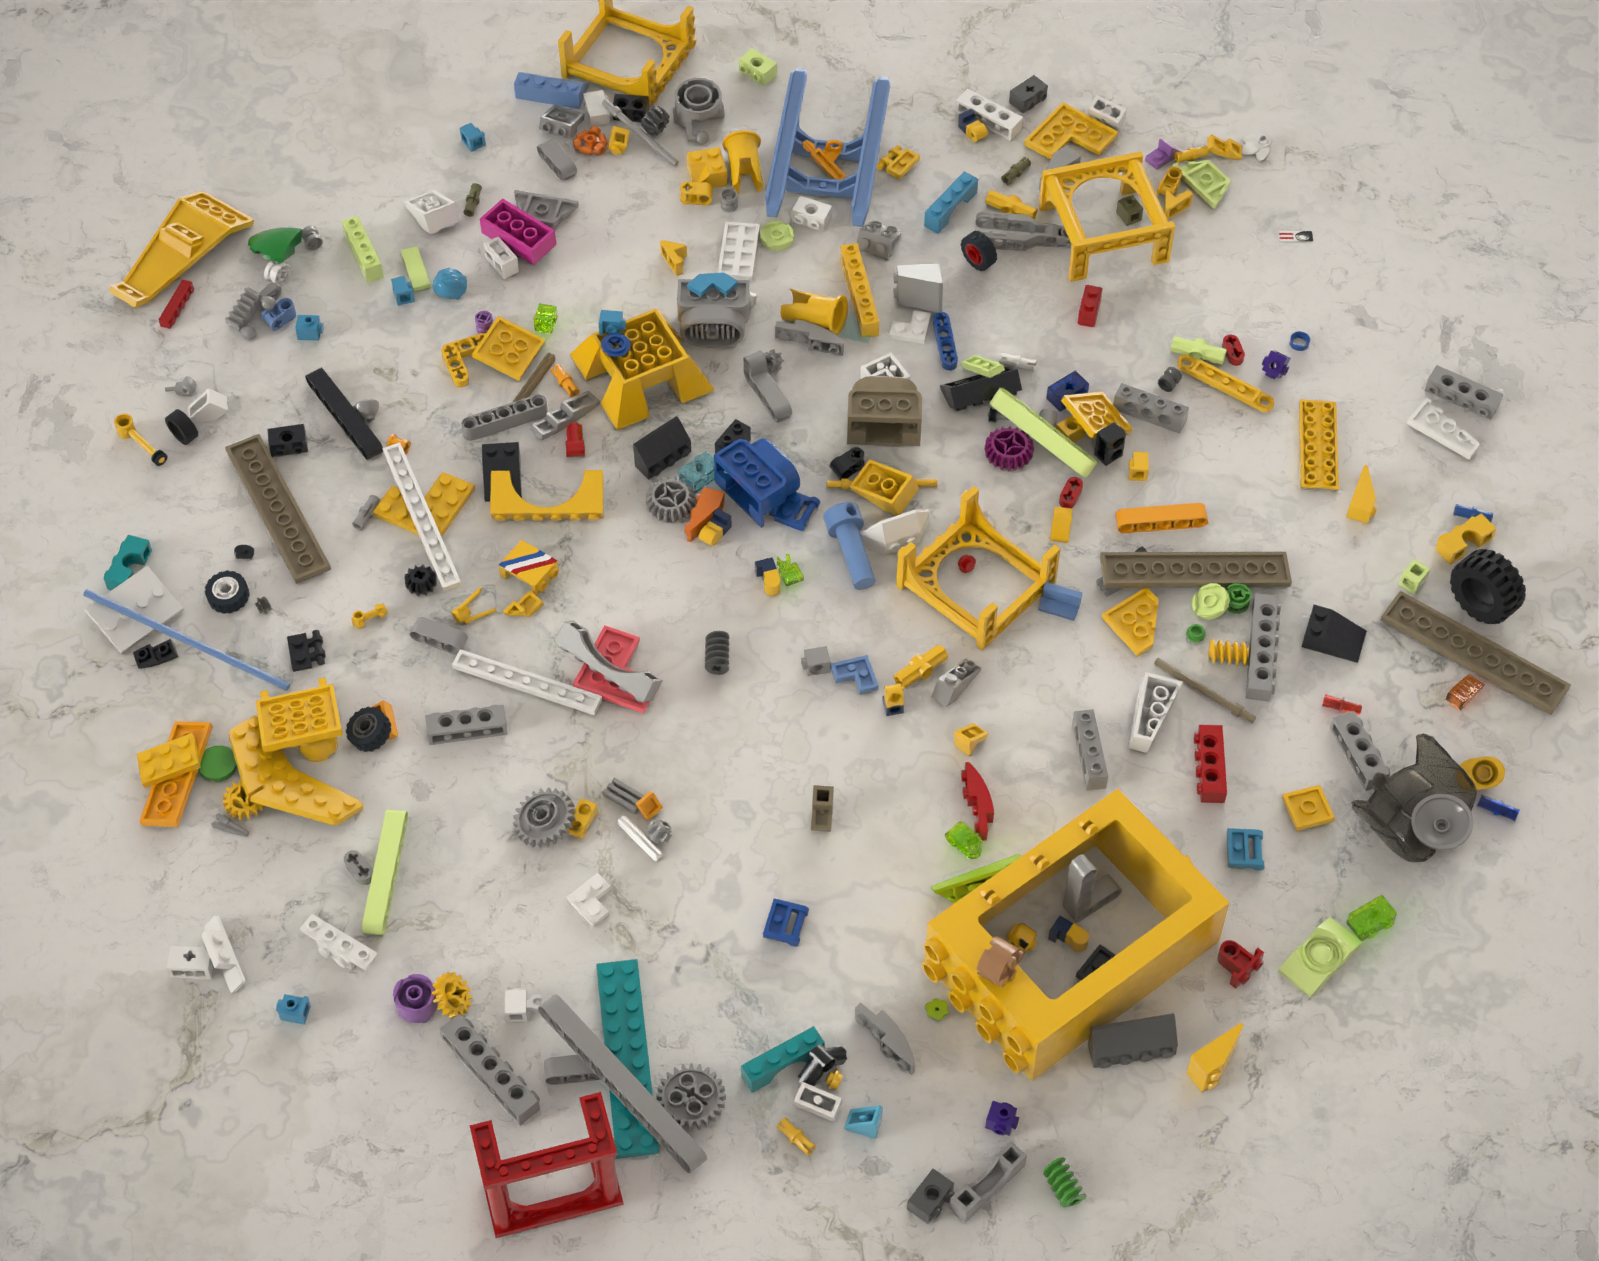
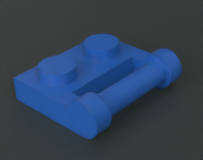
M794 492L786 497L785 502L781 504L777 514L774 516V521L796 530L804 531L808 519L821 502L816 497H808ZM804 505H807L808 507L802 517L796 520Z
M774 898L763 937L797 947L800 942L799 935L805 917L808 915L809 908L804 905ZM792 912L796 913L797 917L792 934H787L786 930Z

